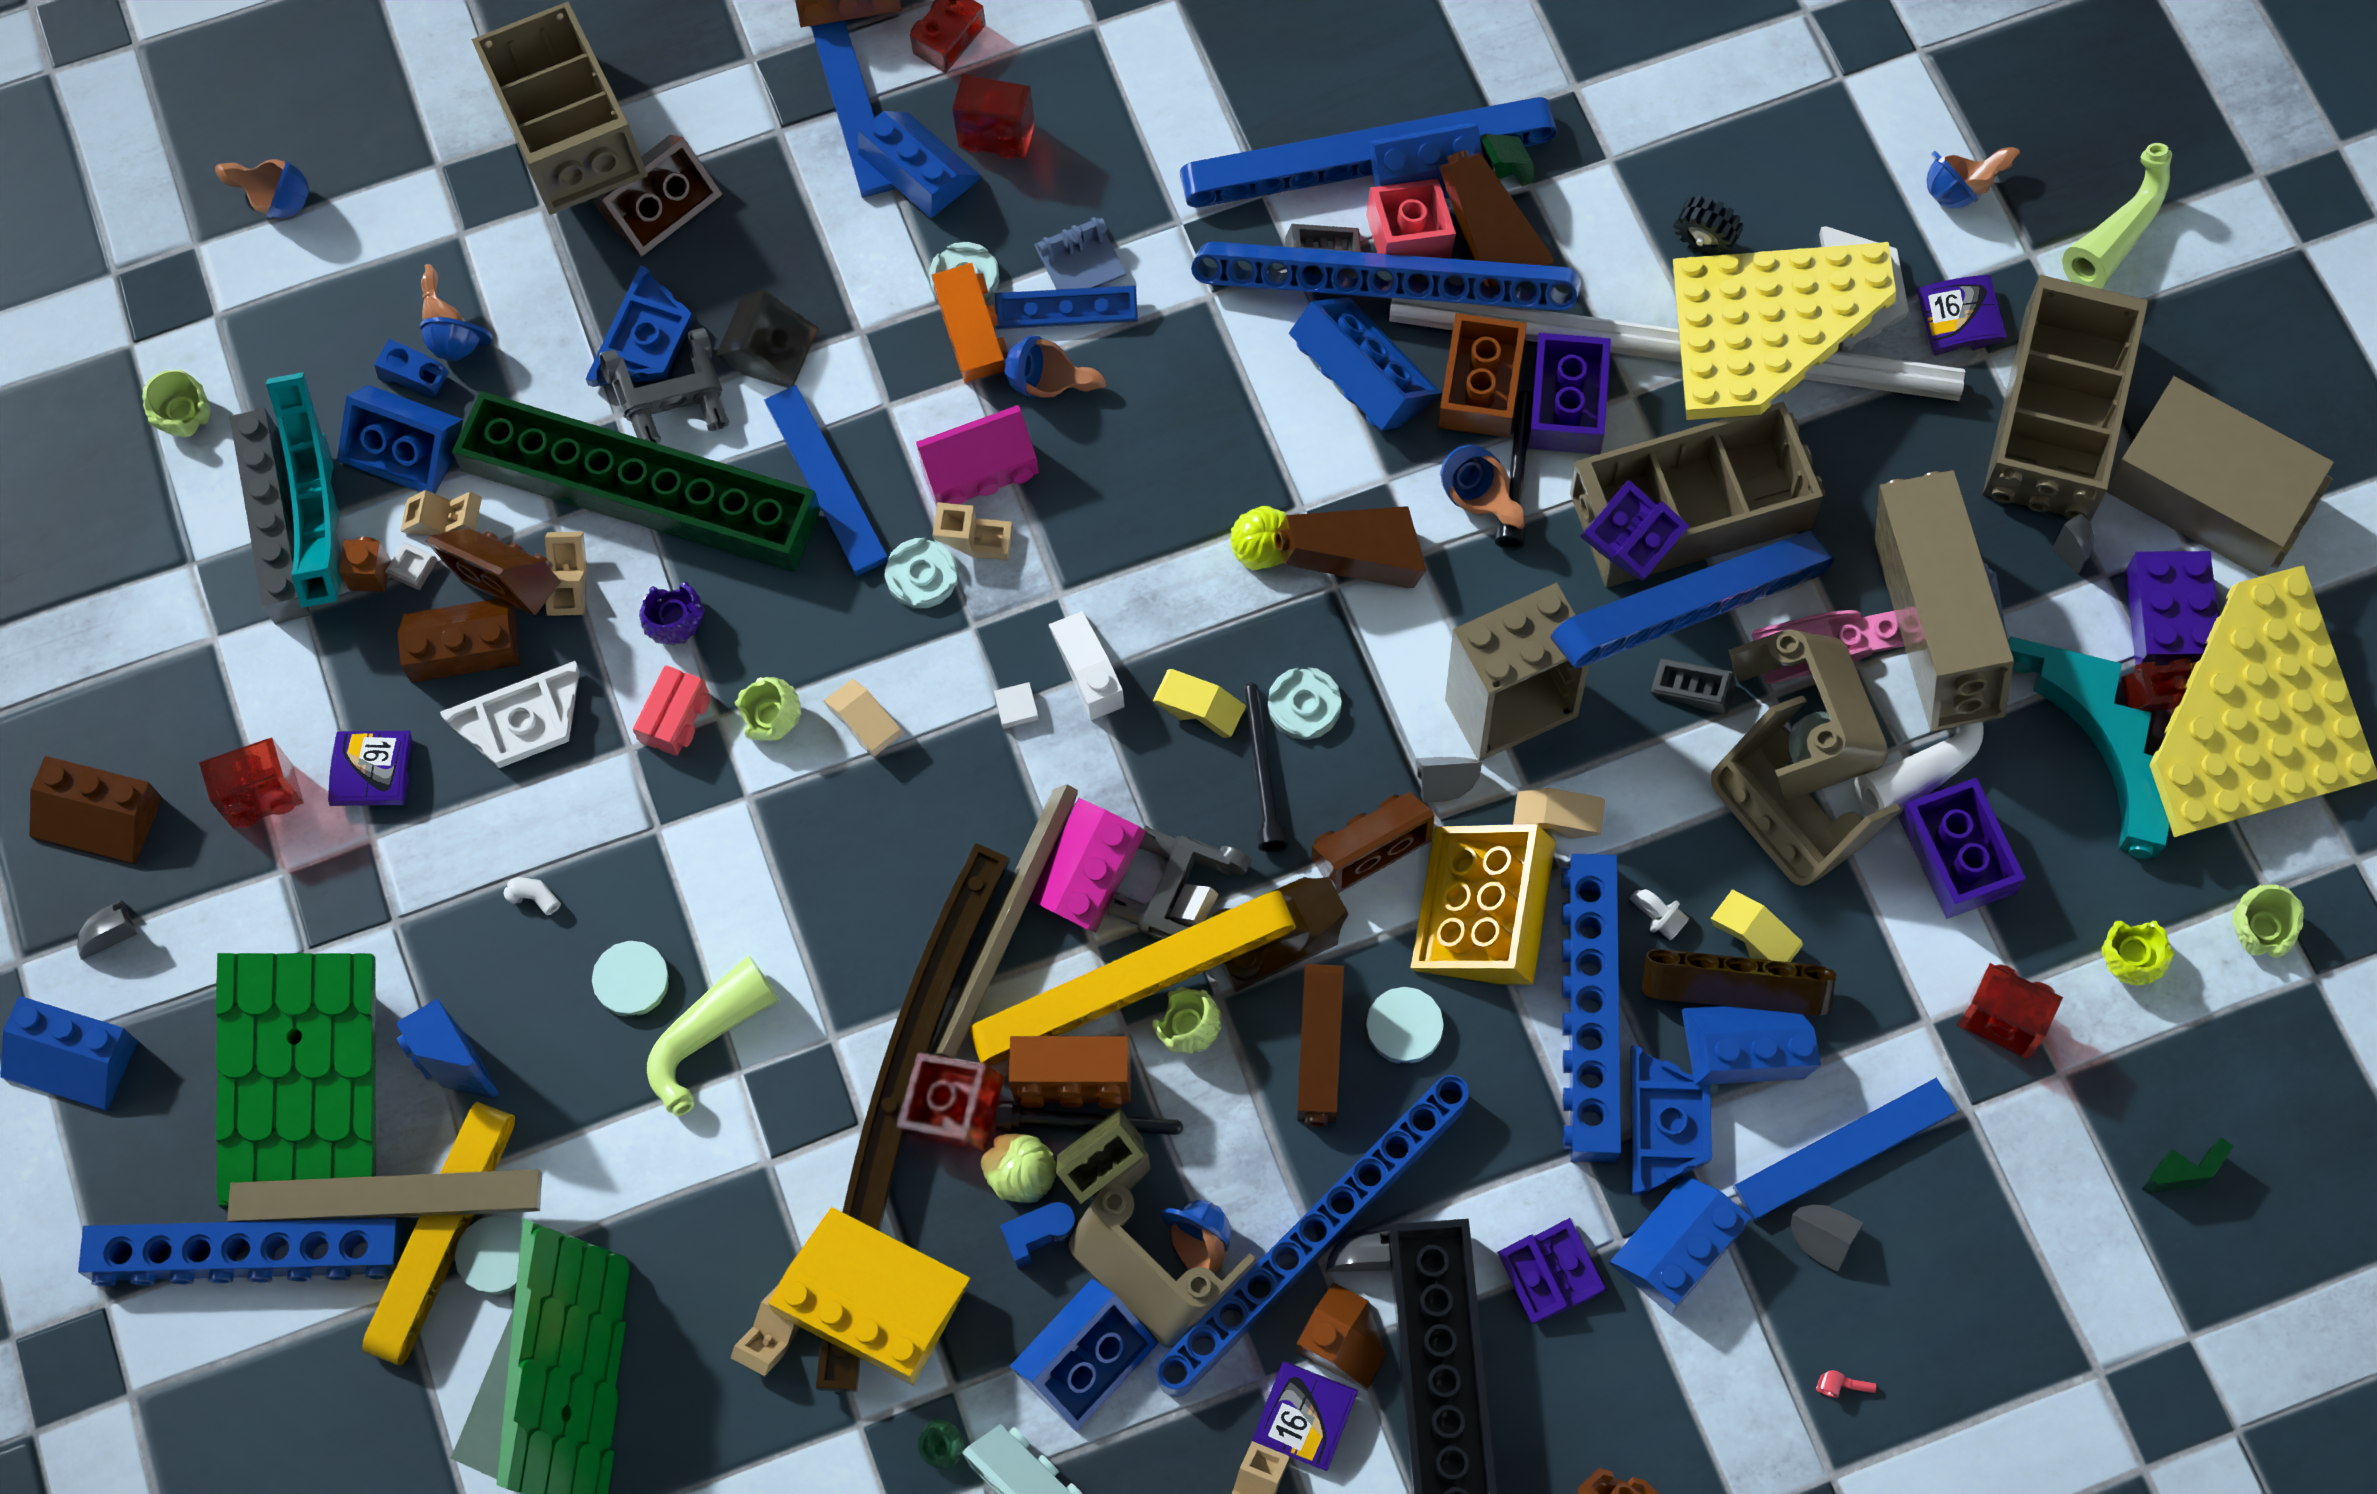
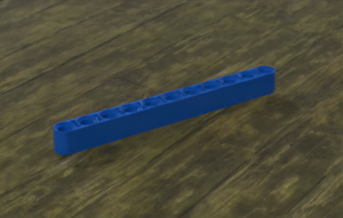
M1537 97L1193 161L1184 165L1180 169L1179 174L1187 205L1199 208L1372 176L1373 171L1368 141L1467 122L1478 125L1480 136L1486 133L1515 136L1520 138L1524 147L1546 143L1552 140L1558 132L1549 100Z
M1227 242L1205 243L1199 249L1191 266L1192 274L1196 280L1211 285L1559 311L1573 307L1581 285L1578 273L1567 267ZM1203 258L1214 260L1217 267L1207 266ZM1237 261L1248 262L1252 270L1242 269ZM1272 264H1282L1287 269V272L1281 273L1276 271ZM1307 267H1318L1322 275H1313L1308 271ZM1342 269H1352L1358 277H1347L1342 272ZM1386 271L1391 274L1393 279L1383 280L1378 276L1377 272ZM1423 274L1427 277L1428 282L1419 283L1414 280L1412 275ZM1448 277H1459L1464 284L1460 286L1453 285L1449 282ZM1485 279H1493L1500 286L1498 288H1489L1483 281ZM1524 281L1530 282L1536 289L1526 291L1520 287L1519 283ZM1564 284L1570 287L1572 291L1563 294L1558 292L1554 286Z
M1807 531L1573 616L1561 623L1553 631L1550 638L1575 669L1581 668L1810 581L1824 573L1833 564L1835 558L1812 531Z
M1447 1075L1440 1078L1161 1359L1157 1367L1159 1386L1164 1393L1173 1397L1183 1396L1188 1393L1463 1114L1467 1106L1469 1089L1462 1078L1455 1075ZM1452 1090L1459 1094L1461 1100L1455 1104H1447L1441 1099L1440 1094L1444 1091ZM1426 1117L1434 1123V1127L1429 1131H1420L1413 1125V1122L1417 1118ZM1393 1144H1399L1407 1150V1154L1403 1158L1395 1159L1387 1154L1386 1149ZM1368 1171L1374 1172L1379 1176L1380 1182L1375 1186H1365L1359 1180L1360 1175ZM1338 1199H1346L1351 1202L1353 1209L1347 1214H1338L1331 1205ZM1316 1226L1323 1229L1326 1236L1319 1242H1311L1306 1239L1304 1232L1309 1227ZM1290 1254L1296 1257L1299 1263L1291 1270H1283L1277 1265L1276 1261L1280 1256ZM1256 1282H1264L1270 1287L1271 1291L1264 1298H1255L1248 1291L1250 1286ZM1228 1310H1236L1243 1316L1241 1323L1234 1327L1226 1326L1220 1319L1223 1313ZM1201 1338L1210 1339L1215 1344V1348L1208 1355H1199L1192 1349L1197 1340ZM1177 1366L1184 1369L1187 1375L1181 1383L1171 1384L1164 1378L1166 1371L1171 1367Z

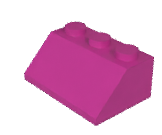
M1019 405L916 442L923 475L936 507L937 502L962 505L965 500L979 495H991L1003 486L1012 483H1024L1030 480L1033 475L1039 474L1037 458Z
M1078 798L1029 900L1096 933L1108 910L1110 901L1113 900L1114 893L1117 892L1138 850L1146 830L1099 806Z

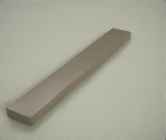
M1068 784L1052 790L928 1055L939 1062L956 1058L1078 795V790Z
M539 1169L230 1183L227 1222L369 1219L540 1211L542 1172Z

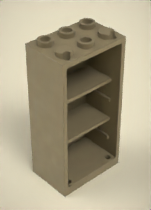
M568 1L471 39L493 93L549 216L648 176L630 126Z
M2044 275L2039 276L2025 309L1982 495L1992 497L1993 500L2000 503L2013 502L2025 505L2036 512L2049 511L2061 514L2070 520L2079 514H2084L2088 521L2091 522L2108 488L2148 300Z
M1783 401L1771 405L1761 415L1728 417L1575 461L1569 494L1584 531L1628 480L1654 503L1664 502L1683 519L1689 527L1650 572L1649 575L1813 528L1817 513L1820 511L1822 498L1825 496V490L1822 486V479L1820 476H1815L1811 468L1812 457L1806 444L1802 445L1799 439L1797 419H1794L1793 413L1788 412ZM1590 546L1606 588L1638 579Z
M1954 470L1941 473L1934 471L1921 477L1906 480L1894 479L1886 484L1879 485L1874 544L1930 732L2005 717L2014 659Z

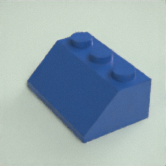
M883 111L858 130V155L888 179L895 188L931 219L981 180V175L908 112Z
M1472 122L1368 141L1375 187L1439 179L1445 199L1449 198L1439 166L1449 163L1447 156L1466 149L1469 155L1482 154L1478 125Z
M366 385L346 396L337 461L416 491L422 492L427 490L435 494L455 458L452 451L461 433L463 419L374 386Z
M18 996L3 1029L0 1077L4 1080L108 1111L138 1044V1040L123 1027Z
M438 998L396 1022L402 1033L401 1036L396 1038L407 1058H411L416 1068L421 1070L427 1080L433 1077L443 1088L484 1097L495 1098L500 1095L467 1035Z
M1730 1006L1684 1008L1682 1010L1695 1085L1805 1079L1821 1066L1814 1027L1803 1014Z
M1685 1175L1611 1259L1609 1264L1671 1316L1745 1230L1752 1217L1720 1190Z
M1091 1279L1009 1367L1046 1405L1077 1432L1156 1347L1158 1342L1115 1293L1094 1279Z

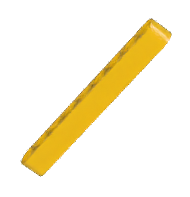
M1281 891L1266 893L987 1017L970 1026L968 1030L969 1036L981 1065L990 1066L1010 1057V1036H1060L1283 937L1293 931L1296 925Z

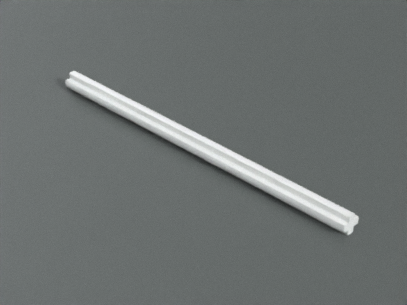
M1392 298L1390 307V322L1453 330L1456 313L1527 323L1526 341L1537 342L1539 333L1611 338L1610 352L1681 362L1679 329L1531 308ZM1836 351L1820 366L1815 364L1807 370L1804 380L1959 401L1964 387L1965 369Z

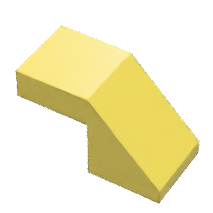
M1174 669L1167 670L1153 699V702L1177 719H1197L1222 738L1232 737L1246 708L1244 703L1222 687Z
M1733 889L1711 917L1714 927L1745 942L1749 956L1753 959L1791 962L1803 946L1802 940L1764 905Z

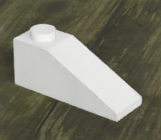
M1083 611L1049 624L1051 633L1090 721L1124 708L1122 687Z

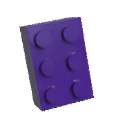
M1549 333L1538 334L1528 449L1601 454L1605 434L1611 338Z
M2211 551L2135 552L2125 571L2136 672L2193 671L2196 662L2201 659L2207 646L2205 642L2218 617Z
M1977 778L1906 803L1899 820L1946 919L2017 894L2026 878Z

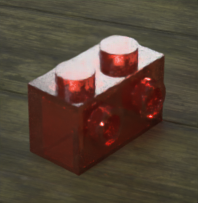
M934 0L927 15L922 20H918L910 31L913 54L947 73L986 26L983 5L974 0Z
M2190 658L2171 661L2168 665L2157 666V662L2135 665L2134 672L2121 677L2126 707L2146 712L2175 709L2183 699L2187 690L2185 686L2196 662L2192 663Z

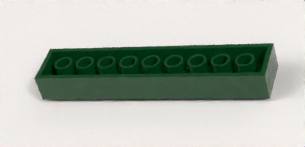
M483 391L479 392L452 451L462 472L795 572L821 510L814 490Z

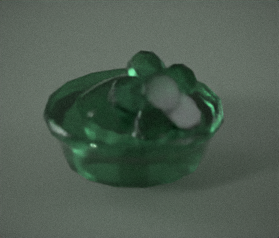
M937 1419L930 1421L924 1426L918 1438V1450L920 1456L927 1464L941 1469L951 1468L959 1462L963 1455L964 1444L962 1436L952 1423Z

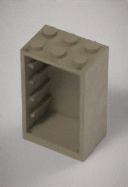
M2174 376L2123 456L2106 492L2254 574L2264 576L2270 566L2278 569L2286 554H2288L2295 543L2301 529L2310 518L2318 501L2333 479L2327 473L2334 462Z
M1557 582L1453 629L1445 701L1478 761L1496 755L1577 718L1579 715L1589 665L1575 669L1550 638L1553 631L1561 623L1576 616Z

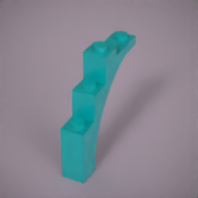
M304 372L267 379L266 386L280 432L292 501L294 560L291 577L301 608L338 601L342 578L338 573L342 550L336 534L340 513L330 483L334 463L325 433L321 432Z

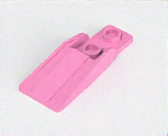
M1856 610L1825 612L1759 628L1752 632L1753 641L1787 629L1835 637L1845 643L1853 662L1871 656L1875 652L1905 646L1894 611L1862 617L1861 612ZM1806 661L1794 666H1784L1763 675L1767 684H1775L1811 675L1812 673Z

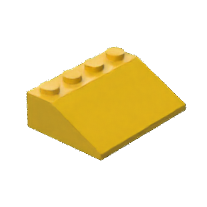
M1537 824L1435 827L1411 969L1418 972L1493 984L1533 985L1556 842Z
M831 1207L788 1267L768 1304L774 1314L914 1386L971 1278Z

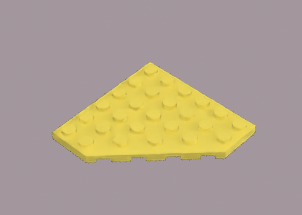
M1889 242L1673 259L1686 420L1761 415L1771 407V401L1781 392L1786 394L1802 381L1807 370L1815 364L1820 366L1839 350V344L1848 336L1853 338L1871 323L1872 316L1881 308H1889L1896 299Z
M2304 565L2238 582L2231 586L2226 597L2228 601L2221 616L2216 618L2205 642L2207 644L2201 659L2196 662L2185 686L2187 690L2180 705L2176 706L2164 733L2166 736L2160 749L2154 753L2149 764L2174 837L2377 779V770Z

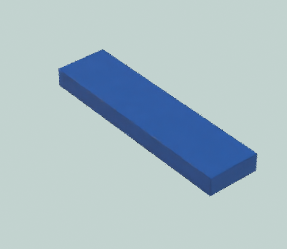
M1136 285L994 293L995 312L999 324L996 326L997 330L1138 322Z

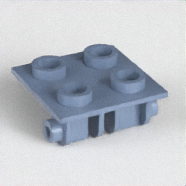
M1093 217L1087 223L1077 227L1076 225L1071 226L1069 230L1064 229L1062 233L1050 238L1044 237L1042 241L1034 244L1056 290L1096 288L1126 276V272L1106 234L1107 227L1103 218L1096 219Z

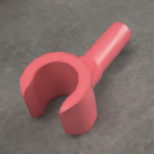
M1835 1370L1823 1373L1816 1387L1817 1392L1832 1398H1838L1841 1387L1863 1392H1876V1383L1852 1380Z

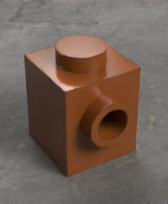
M374 538L344 539L338 573L350 591L386 592L388 575L385 571L391 559L381 542Z

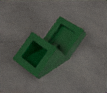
M1487 133L1480 136L1482 155L1499 180L1515 173L1522 187L1535 182L1534 164L1519 137Z
M2220 1137L2209 1148L2198 1166L2174 1149H2171L2160 1161L2142 1187V1190L2150 1194L2203 1187L2214 1177L2234 1146Z

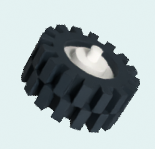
M1697 195L1696 198L1693 196L1689 197L1673 224V228H1675V234L1680 235L1679 239L1683 243H1689V248L1699 249L1698 252L1702 254L1708 252L1709 256H1715L1716 254L1725 255L1731 253L1743 231L1744 225L1743 222H1740L1741 218L1738 214L1733 215L1734 210L1728 207L1726 209L1723 207V202L1718 201V203H1714L1711 197H1707L1704 200L1703 196Z

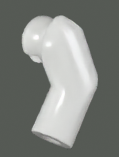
M516 877L508 881V887L504 889V897L508 902L515 904L521 903L523 898L533 899L546 915L553 914L561 906V903L548 887L538 879Z

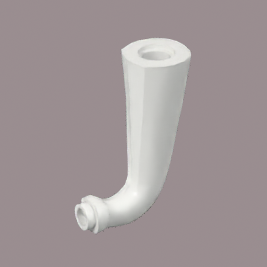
M1978 722L1955 727L1953 737L1905 759L1857 776L1854 781V791L1866 816L1896 803L1901 808L1896 814L1898 815L1903 811L1907 802L1928 795L1969 763L1978 752L1984 734L1983 723Z

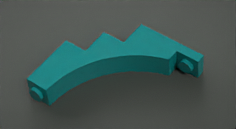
M2010 636L2008 643L2014 659L2013 670L2020 673H2037L2033 691L2053 702L2077 722L2103 756L2112 775L2118 795L2121 818L2119 849L2129 851L2131 856L2140 859L2157 858L2166 846L2170 824L2149 766L2153 756L2144 754L2151 713L2114 704L2122 663Z

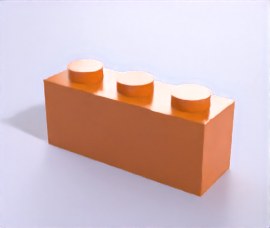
M969 263L932 274L933 289L964 383L1003 372L1005 368L1004 359L1007 358L1008 350L1004 338L996 337L993 327L999 324L993 305L986 306L983 294L988 293L982 272L976 274L973 264Z

